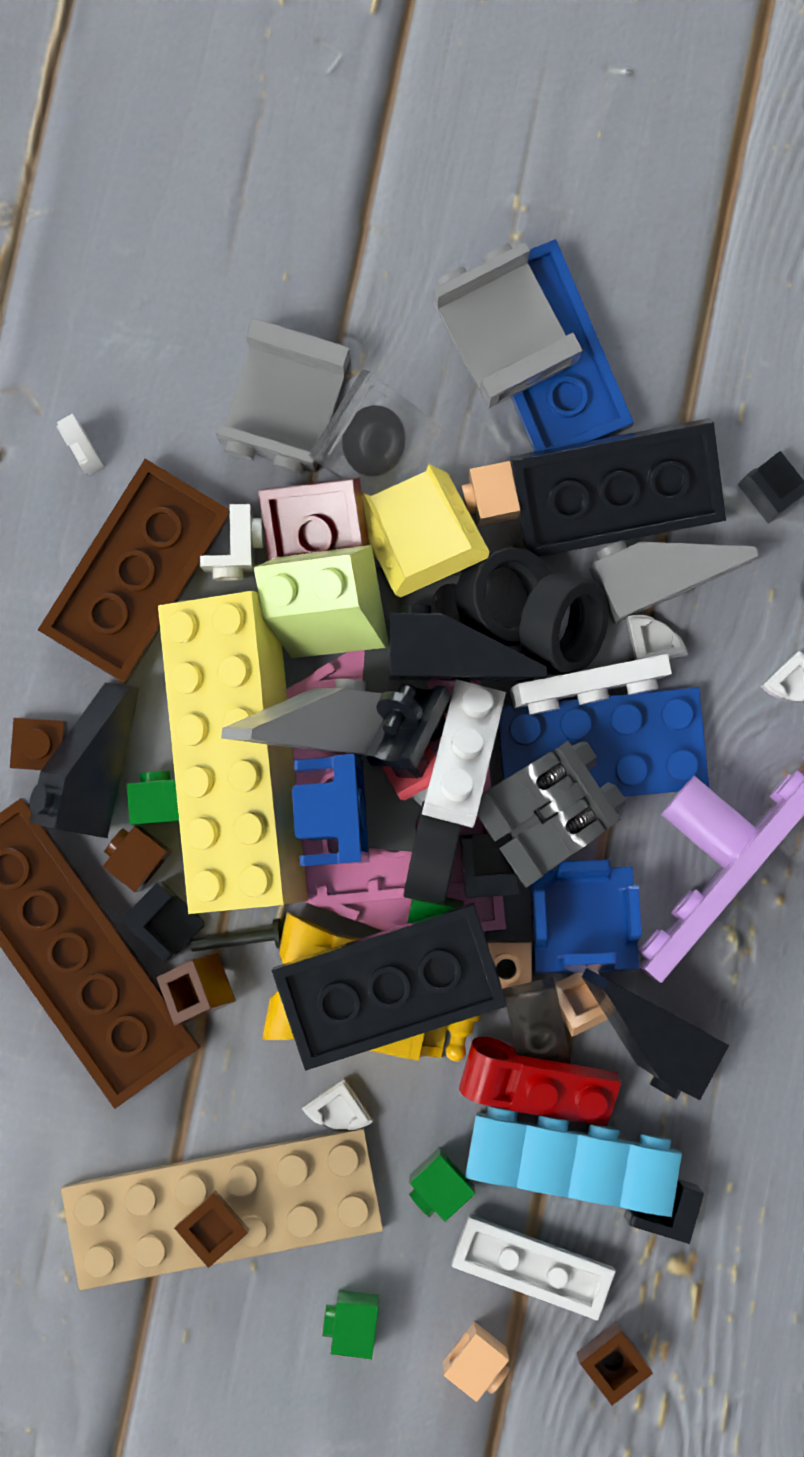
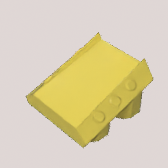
M428 464L426 472L372 496L365 493L362 495L369 544L372 545L373 555L379 561L391 589L400 598L479 563L489 556L490 552L449 474L431 464Z

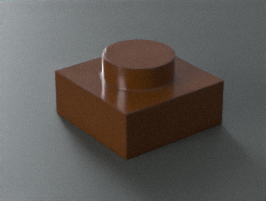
M13 717L10 768L41 771L67 736V722Z
M217 1190L213 1191L174 1227L208 1268L246 1236L250 1230Z

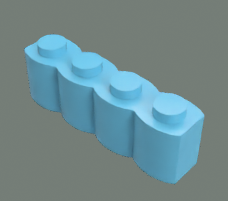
M488 1106L487 1114L476 1113L465 1178L672 1217L682 1153L679 1150L670 1148L671 1139L641 1134L640 1142L619 1139L620 1130L616 1128L590 1124L588 1133L568 1129L569 1120L539 1115L537 1123L517 1120L518 1112Z

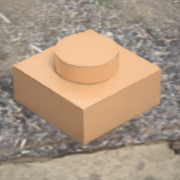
M575 973L548 986V996L572 1037L608 1020L582 979L583 973Z

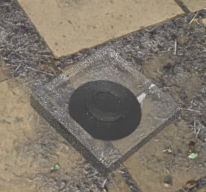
M362 370L308 456L339 479L360 477L362 495L365 493L372 496L412 478L443 427L371 371Z

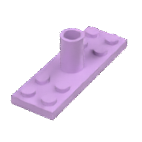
M804 769L801 772L796 770L792 775H786L769 795L775 803L756 826H753L695 776L684 785L663 810L661 816L721 867L699 892L696 889L693 892L689 890L670 912L677 919L665 932L662 929L660 931L656 929L638 949V953L643 957L639 962V968L651 979L660 983L663 982L803 817Z

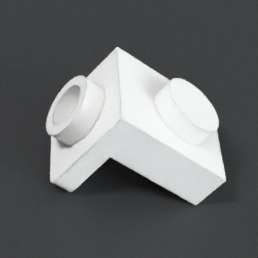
M230 504V555L200 556V567L205 573H213V580L238 581L243 580V572H254L255 548L264 547V527L262 518H254V511L250 504Z

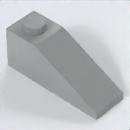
M621 540L598 551L596 554L599 560L592 564L589 571L593 580L605 592L608 600L609 615L615 624L626 619L627 616L638 614L745 566L755 560L759 554L755 546L638 542L627 547L625 541Z
M336 679L335 688H313L223 727L221 739L365 756L383 721V718L376 709L382 694L366 691L367 682Z

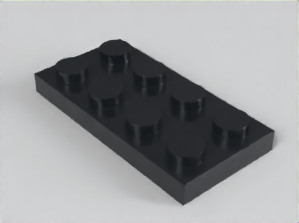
M710 418L509 457L520 506L519 520L524 549L538 557L726 521L714 422Z
M474 902L275 966L271 970L305 1071L507 1007V1000Z

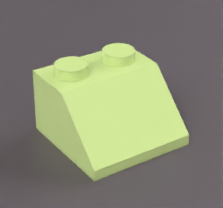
M372 545L277 557L254 567L263 619L291 658L379 649L389 646Z

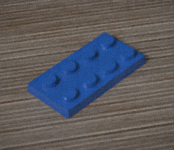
M554 239L530 249L528 265L565 335L574 333L583 350L577 364L511 397L533 452L604 439L631 428L634 422L557 240Z
M699 688L609 696V699L583 705H579L578 699L559 701L560 709L534 715L529 714L528 706L513 709V705L502 707L498 732L503 780L569 741L571 746L584 741L589 744L597 756V765L590 769L589 772L598 786L601 787L609 782L616 785L624 797L679 792L693 776L697 777L709 788Z

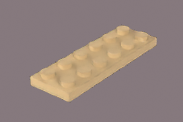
M364 1127L66 1184L61 1187L79 1291L206 1266L174 1227L215 1190H217L250 1230L246 1236L214 1264L383 1231V1222Z

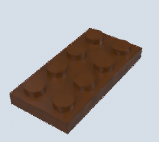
M144 459L39 626L38 631L122 683L127 684L160 632L158 605L177 603L200 567V556L208 555L228 523L230 510L149 460Z

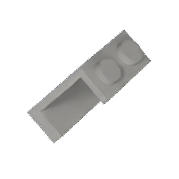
M526 242L514 248L510 244L501 245L483 257L484 263L469 271H466L465 267L456 268L442 276L438 280L439 286L433 288V304L488 408L577 364L583 351L574 333L565 335L528 265L530 250Z
M252 318L246 335L249 349L225 424H218L215 434L219 443L226 445L224 451L237 458L253 461L256 454L274 460L272 465L274 468L289 474L301 475L303 469L315 473L351 360L349 347Z

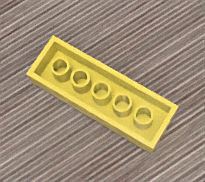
M247 591L158 605L188 914L278 906L308 901L305 866H300V855H303L302 839L296 838L294 832L292 788L296 785L293 749L290 747L221 739L223 727L287 700L282 644L263 619L259 593Z

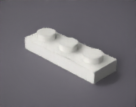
M668 654L519 683L509 690L513 709L528 706L529 714L534 715L560 709L558 701L560 699L577 696L579 705L609 699L608 690L626 686L628 695L658 689L657 680L671 675L672 672Z
M456 679L422 815L474 827L506 692Z
M471 1214L467 1216L451 1261V1267L597 1321L599 1320L615 1274V1269L612 1266Z

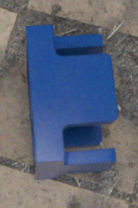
M355 754L294 760V771L298 773L334 771V780L330 783L295 785L292 788L294 832L296 838L311 841L338 839L339 846L338 853L300 855V866L369 863L363 760Z
M610 860L562 861L557 865L556 869L548 871L530 885L535 975L584 973L586 968L595 973L638 971V941L642 937L639 886L634 885L633 867H611Z

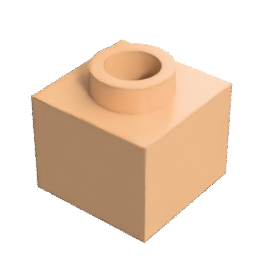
M510 461L470 469L469 484L461 485L463 501L469 514H476L478 527L518 519L520 506Z
M487 941L495 967L503 959L512 960L516 966L515 973L510 978H501L499 976L504 994L532 995V943L530 941Z
M474 1321L443 1361V1375L477 1402L486 1390L490 1394L494 1393L508 1375L510 1368L506 1366L509 1361L507 1347Z

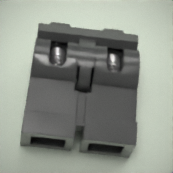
M569 741L482 793L477 816L494 841H497L509 832L511 833L513 838L504 843L499 849L525 888L605 832L607 828L621 820L617 813L625 805L626 799L616 785L608 782L601 787L598 786L589 772L590 769L597 765V756L587 742L583 741L571 746ZM536 809H538V811L540 812V814H541L542 817L544 818L545 822L539 817V815L537 814L538 812L536 811Z

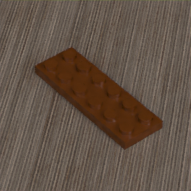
M20 798L0 812V947L110 1104L116 1109L201 1046L184 1023L174 1026L158 985L46 827L29 823L32 812L30 805L25 798Z

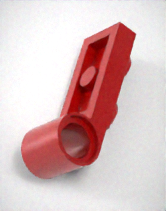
M482 1036L472 1040L460 1080L459 1091L465 1098L481 1105L607 1127L622 1082L618 1072L517 1055L516 1050L510 1044L497 1038Z

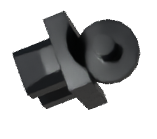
M401 684L397 692L389 691L381 695L376 709L383 718V721L365 755L371 765L391 767L397 777L416 779L423 777L429 764L424 751L429 741H435L442 736L446 721L443 711L451 696L445 686H436L433 689L425 690L409 684Z

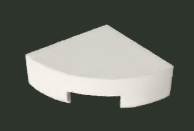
M73 413L58 421V426L56 427L67 446H70L84 473H88L90 476L103 469V463L82 425Z
M645 615L627 616L626 621L635 660L668 654L669 660L688 655L681 637L666 624Z
M800 650L797 651L760 687L778 699L789 702H804V654Z
M345 1077L302 1106V1110L311 1120L332 1129L356 1130L373 1122L372 1117Z

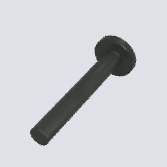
M280 918L273 919V928L191 939L190 948L192 952L275 941L276 948L279 949L283 927Z

